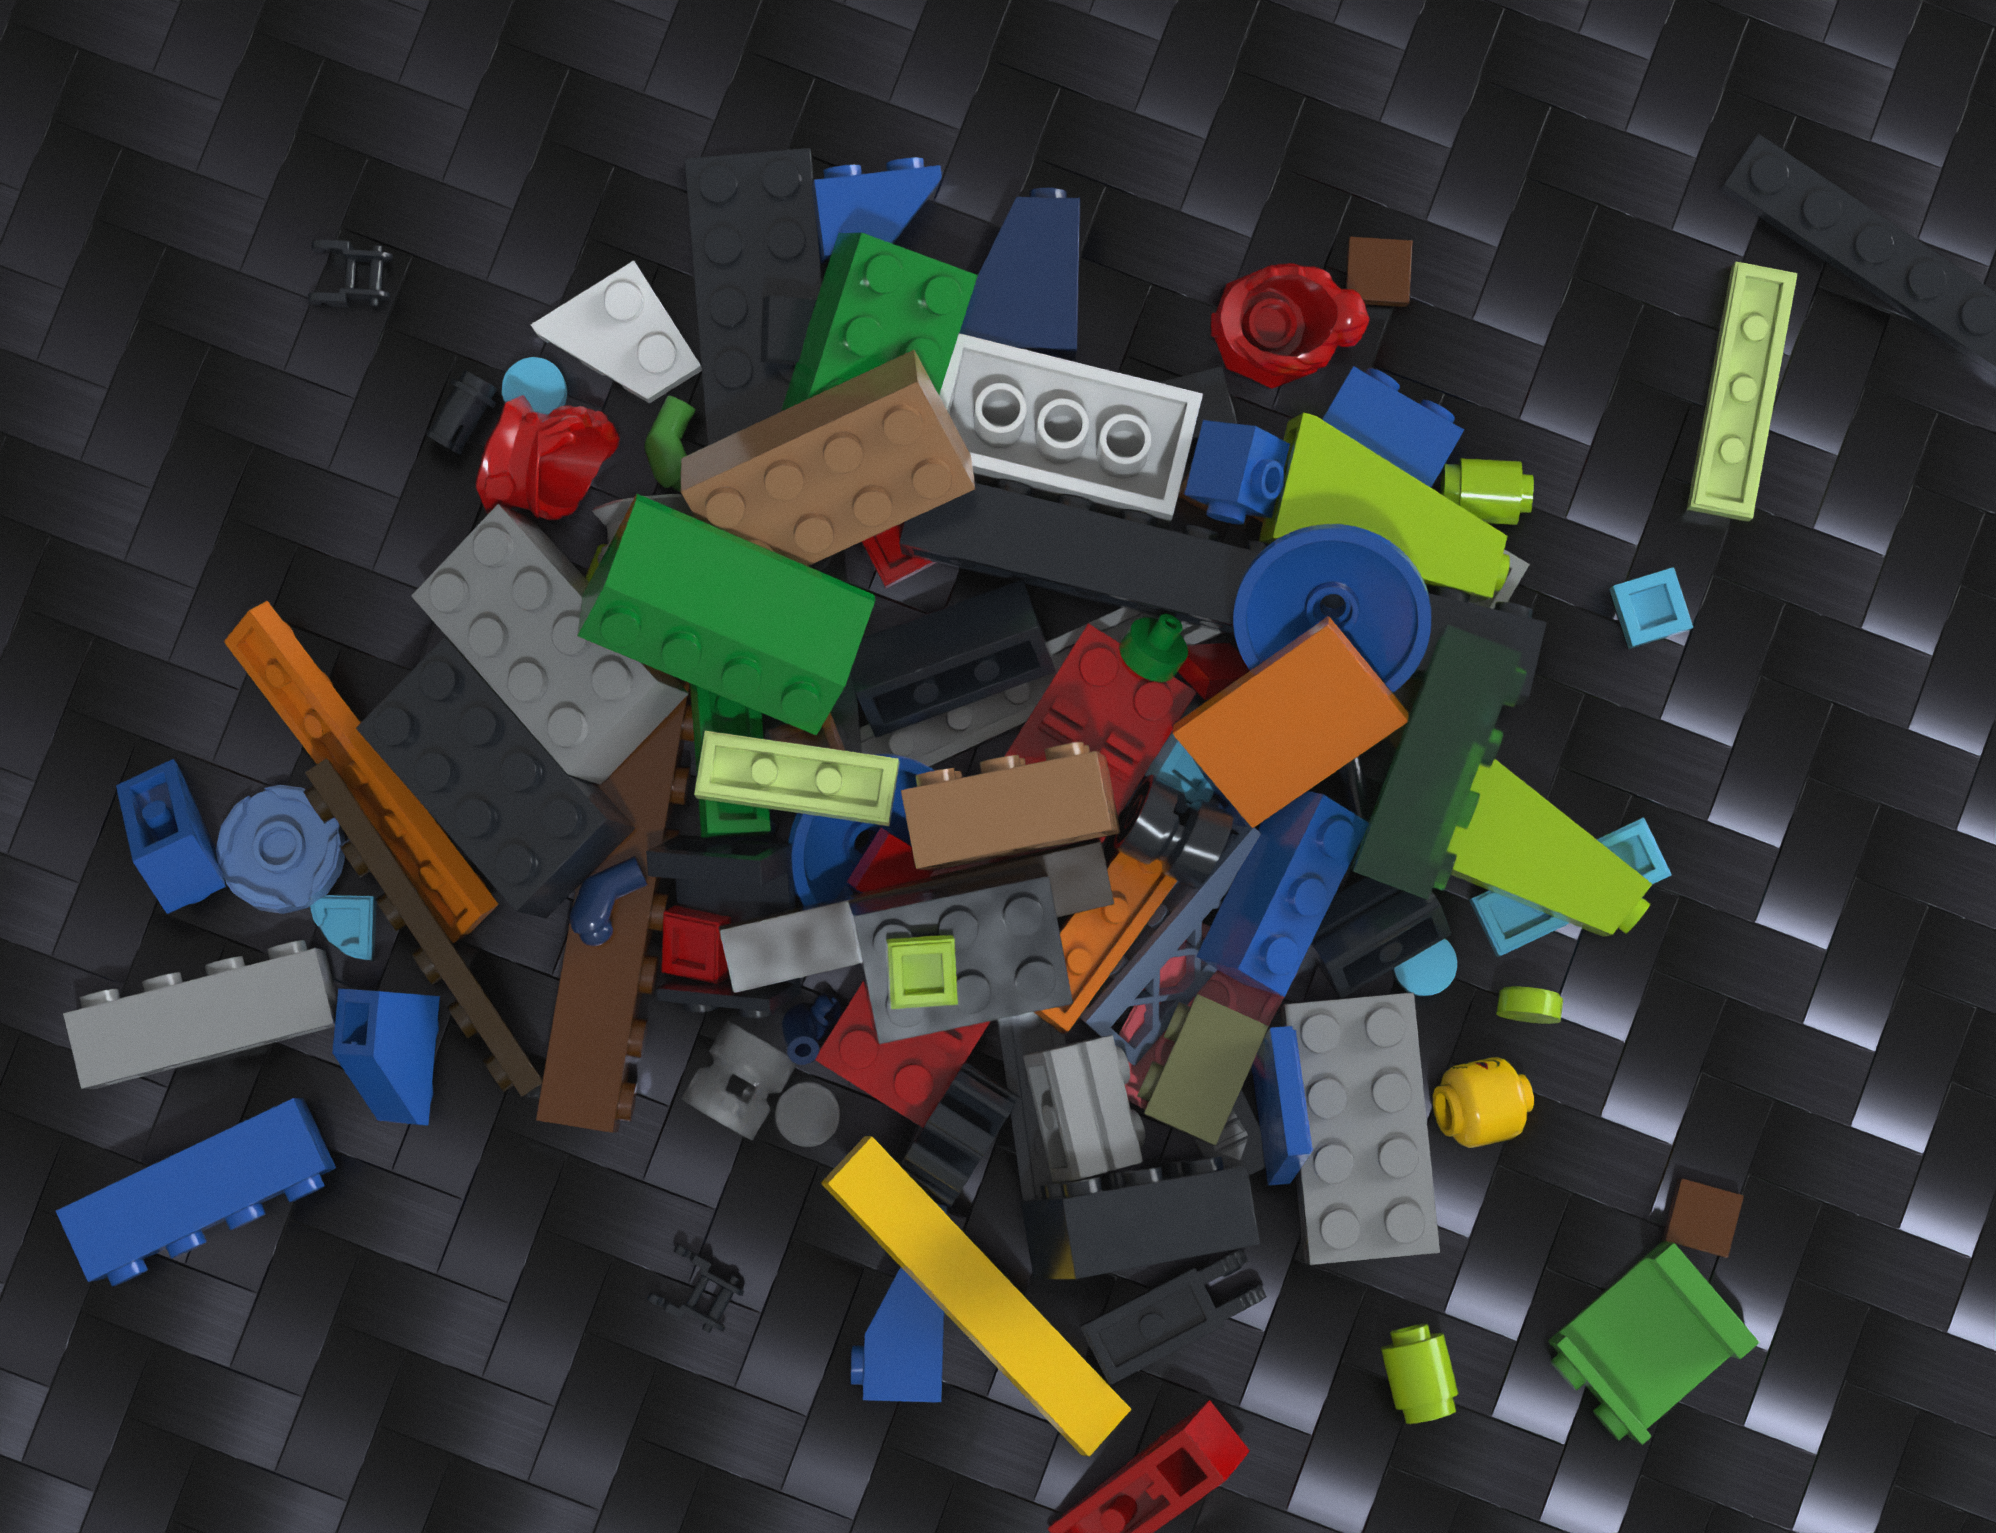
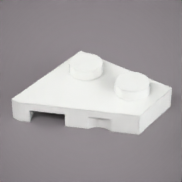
M635 261L630 262L531 324L540 339L547 343L550 342L576 357L582 364L602 376L606 375L621 384L624 389L649 404L702 371L700 363Z

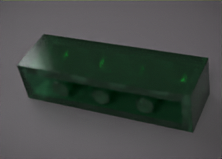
M1450 625L1443 627L1352 864V871L1427 900L1433 887L1444 890L1457 854L1447 851L1455 827L1457 826L1465 830L1468 828L1479 801L1480 793L1470 789L1479 765L1487 768L1491 767L1502 741L1504 732L1494 728L1503 704L1514 707L1526 678L1527 670L1517 667L1522 655L1521 652Z

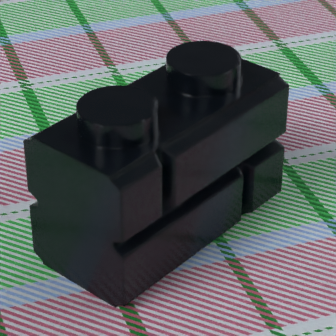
M1404 854L1391 863L1381 862L1369 867L1362 874L1358 882L1334 895L1308 948V952L1321 972L1324 973L1338 997L1342 999L1452 934L1438 899L1425 881L1421 879L1415 867Z

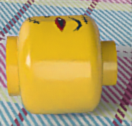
M1497 1057L1453 1066L1445 1072L1440 1086L1436 1087L1433 1093L1434 1114L1441 1131L1446 1136H1453L1459 1144L1468 1148L1506 1141L1518 1136L1524 1129L1527 1112L1532 1111L1534 1106L1533 1091L1527 1077L1523 1074L1518 1075L1508 1061Z

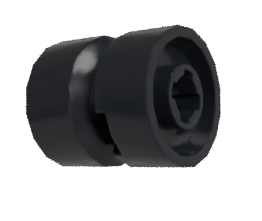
M1151 774L1136 791L1121 820V833L1116 834L1114 849L1145 865L1159 860L1162 864L1163 874L1193 889H1197L1205 882L1225 847L1232 828L1233 815L1203 799H1197L1189 804L1185 801L1183 789Z

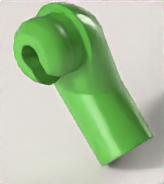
M667 396L646 437L644 449L654 479L664 488L672 487L675 491L681 492V458L687 456L681 438L696 409L673 396Z

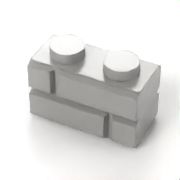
M1113 1035L1086 1039L1023 1055L1053 1182L1078 1180L1143 1162L1140 1147L1145 1143V1129L1139 1114L1135 1110L1130 1109L1125 1084L1130 1079V1066L1124 1051L1120 1047L1115 1046Z

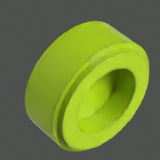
M1520 986L1504 987L1499 991L1496 1014L1503 1018L1522 1022L1559 1023L1561 1022L1563 998L1560 997V994L1545 989Z

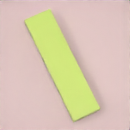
M1735 262L1731 266L1687 510L1748 522L1753 519L1798 273L1742 262Z

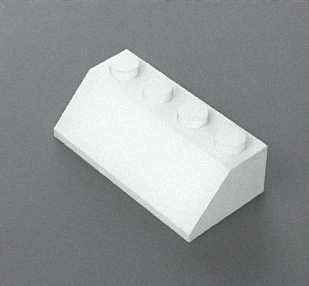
M959 333L939 397L971 455L975 483L995 488L997 480L1013 481L1033 488L1032 497L1056 503L1059 495L1075 496L1095 503V512L1119 518L1122 510L1141 512L1157 518L1158 528L1169 530L1203 396L1202 393Z

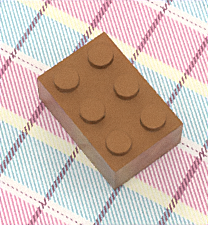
M1076 742L1045 749L1047 761L1026 765L1025 758H1019V755H1012L980 762L982 774L963 778L962 772L954 771V768L915 775L917 787L901 790L916 869L935 871L1120 834L1121 830L1106 757L1098 751L1090 752L1089 745H1084L1083 742Z

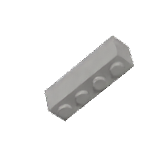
M300 940L267 949L270 960L245 966L243 956L233 957L205 965L207 976L182 982L181 973L178 972L142 981L144 993L120 998L118 989H110L80 997L82 1009L66 1012L63 1015L81 1089H98L335 1027L337 995L326 951L316 948L307 950L305 940Z

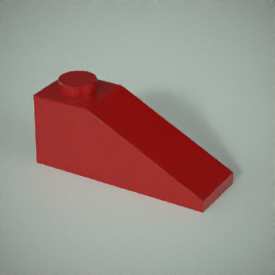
M1209 1400L1163 1433L1054 1521L1047 1529L1050 1533H1154L1225 1482L1250 1450Z

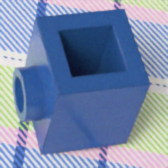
M1203 420L1184 495L1207 505L1206 515L1219 521L1244 524L1246 515L1272 518L1277 496L1280 494L1284 483V467L1290 444L1257 426Z

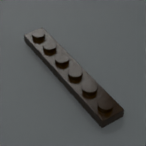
M326 758L306 771L305 774L313 786L303 792L324 824L336 818L349 838L339 845L342 852L360 878L370 871L385 892L376 898L375 901L396 931L405 925L408 926L420 944V947L411 952L429 982L433 985L443 979L457 1000L448 1005L447 1008L467 1038L479 1032L491 1050L492 1054L483 1059V1062L502 1091L505 1092L512 1086H515L522 1097L542 1084L543 1078L331 761Z

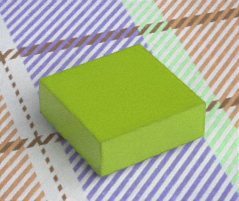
M953 935L886 939L888 992L891 1009L958 1005L955 940Z

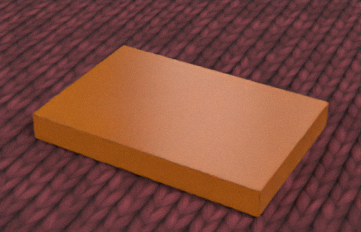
M1328 616L1175 723L1172 734L1247 823L1254 828L1406 724L1409 712Z

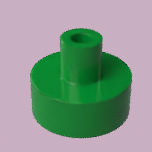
M1163 614L1159 619L1144 617L1135 620L1119 645L1121 657L1127 666L1141 677L1151 681L1166 682L1173 679L1188 656L1187 644L1180 635L1183 629L1181 622L1169 614Z

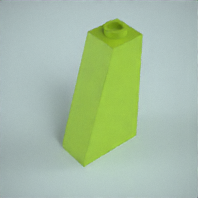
M1303 412L1288 421L1284 441L1289 443L1290 447L1284 467V483L1280 494L1277 496L1272 518H1264L1259 542L1271 544L1290 532L1313 525H1350L1374 532L1400 548L1417 567L1427 591L1432 592L1434 586L1457 589L1470 595L1469 602L1475 604L1493 598L1494 591L1499 592L1502 589L1510 566L1509 555L1503 554L1507 535L1317 416Z
M1467 739L1459 746L1383 842L1397 853L1405 854L1409 858L1602 937L1613 935L1617 928L1627 934L1650 906V903L1642 897L1652 886L1651 882L1471 739Z

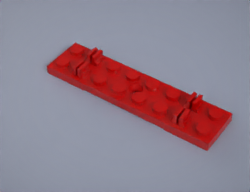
M1088 623L1005 756L1019 755V758H1025L1026 765L1047 761L1045 749L1076 742H1083L1084 745H1089L1090 752L1098 751L1107 759L1119 817L1149 766L1173 731L1172 724L1181 718L1196 691L1176 678L1166 682H1155L1141 677L1130 669L1122 659L1119 650L1120 643ZM1106 836L1098 838L1101 841V844L1106 838ZM1075 843L935 870L930 877ZM863 981L822 1045L815 1060L924 1128L990 1021L879 1044L873 1030Z

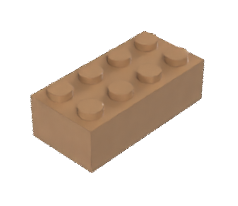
M915 350L681 458V493L696 519L806 566L975 490L971 455Z

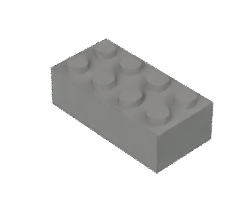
M497 504L412 594V597L568 775L601 785L689 693L674 676L578 637L582 597L589 582L532 518Z
M1414 993L1279 1006L1281 1027L1293 1026V1030H1296L1313 1152L1296 1175L1304 1262L1315 1265L1440 1253Z

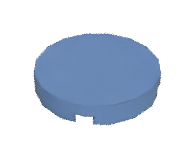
M286 785L264 788L266 791L259 792L253 797L248 795L238 802L222 823L216 846L218 865L221 867L225 882L231 891L256 909L280 914L306 909L327 895L342 873L345 855L339 845L345 842L344 831L336 818H333L326 824L323 823L304 795V788Z

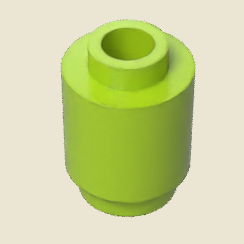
M1460 458L1459 464H1444L1440 494L1484 522L1517 525L1520 512L1531 513L1534 478L1533 475L1522 474V463L1520 461Z
M1428 1324L1409 1326L1390 1332L1393 1343L1383 1346L1381 1352L1395 1408L1398 1410L1403 1409L1406 1424L1435 1420L1455 1413L1456 1408L1453 1397L1459 1393L1444 1333L1430 1334Z

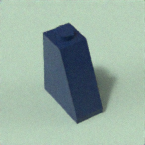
M1036 188L1029 191V197L1015 198L977 276L959 332L960 334L1069 361L1076 360L1080 198H1067V192L1057 188Z

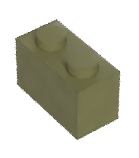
M1199 994L1195 996L1191 1007L1179 1002L1164 1034V1038L1175 1042L1164 1066L1152 1061L1137 1097L1148 1101L1143 1114L1212 1146H1216L1269 1026Z

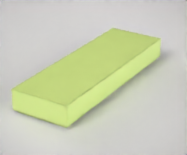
M705 731L694 795L696 798L890 826L900 762L898 758Z

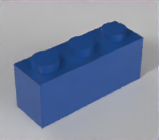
M1306 791L1264 820L1258 830L1261 835L1238 870L1196 957L1244 985L1285 997L1369 823L1327 796Z

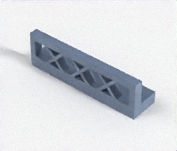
M1232 823L1228 840L1217 863L1199 888L1193 889L1179 881L1175 883L1078 1019L1100 1037L1113 1035L1115 1046L1120 1047L1124 1051L1128 1062L1133 1066L1140 1061L1167 1029L1178 1003L1181 1002L1188 1005L1218 970L1196 957L1204 941L1201 940L1202 921L1212 909L1221 907L1238 870L1261 835L1255 827L1252 828L1250 825L1242 827ZM1186 956L1185 976L1176 986L1160 988V969L1170 958ZM1145 1004L1144 1023L1132 1036L1130 1042L1127 1043L1111 1026L1128 1007Z

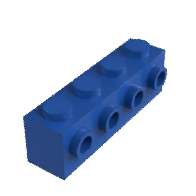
M292 1098L56 1210V1213L87 1281L91 1282L108 1277L111 1286L114 1287L148 1271L144 1259L167 1249L172 1259L207 1243L203 1231L226 1221L231 1231L266 1215L262 1203L280 1194L285 1193L290 1203L323 1188L325 1185L320 1175L335 1169L336 1166L305 1099Z

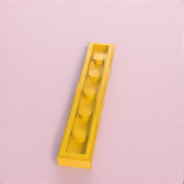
M864 1136L821 1182L833 1197L1081 1455L1090 1457L1130 1412L1131 1408L872 1136Z

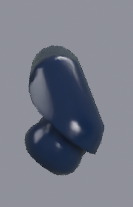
M635 856L600 871L582 882L570 913V924L574 933L579 934L584 944L598 946L607 942L614 930L609 917L615 900L648 885L643 870Z
M822 993L816 997L813 1004L800 1003L786 1012L782 1020V1032L787 1054L792 1062L798 1065H805L816 1059L819 1054L818 1042L827 1039L846 1009L837 997L830 993Z

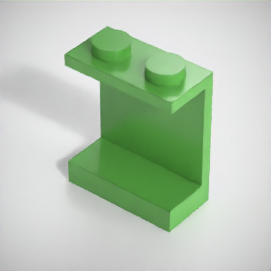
M1662 1241L1548 1340L1558 1353L1551 1360L1552 1365L1574 1390L1577 1391L1585 1384L1601 1404L1593 1412L1618 1441L1627 1434L1632 1440L1641 1445L1652 1437L1646 1429L1730 1356L1741 1360L1760 1343L1677 1245L1668 1241Z

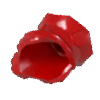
M1293 263L1277 264L1275 266H1267L1226 284L1218 308L1211 315V336L1215 338L1226 369L1251 378L1273 389L1315 373L1318 368L1325 367L1337 346H1355L1362 338L1368 326L1369 315L1361 295L1354 289H1340L1332 281L1331 275L1327 271L1315 266H1301Z
M524 395L506 402L502 408L499 420L485 444L476 476V489L486 513L489 514L497 504H500L509 509L519 507L531 510L536 518L542 517L546 520H558L563 516L571 515L578 508L579 502L587 494L592 480L597 475L603 461L610 458L619 447L620 438L614 424L608 421L607 415L587 409L583 406L573 407L565 405L554 409L549 414L534 412Z

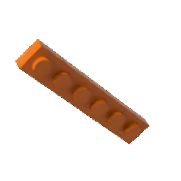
M268 601L250 609L225 639L224 643L315 763L319 764L326 758L331 761L452 943L471 933L499 905L487 889L483 879L472 870L450 841L443 827L434 820L421 802L358 732L356 727L361 722L334 689L329 677L318 668L296 639L291 627L280 618Z

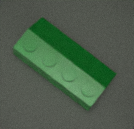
M636 494L583 593L577 636L817 735L846 685L875 603V595Z

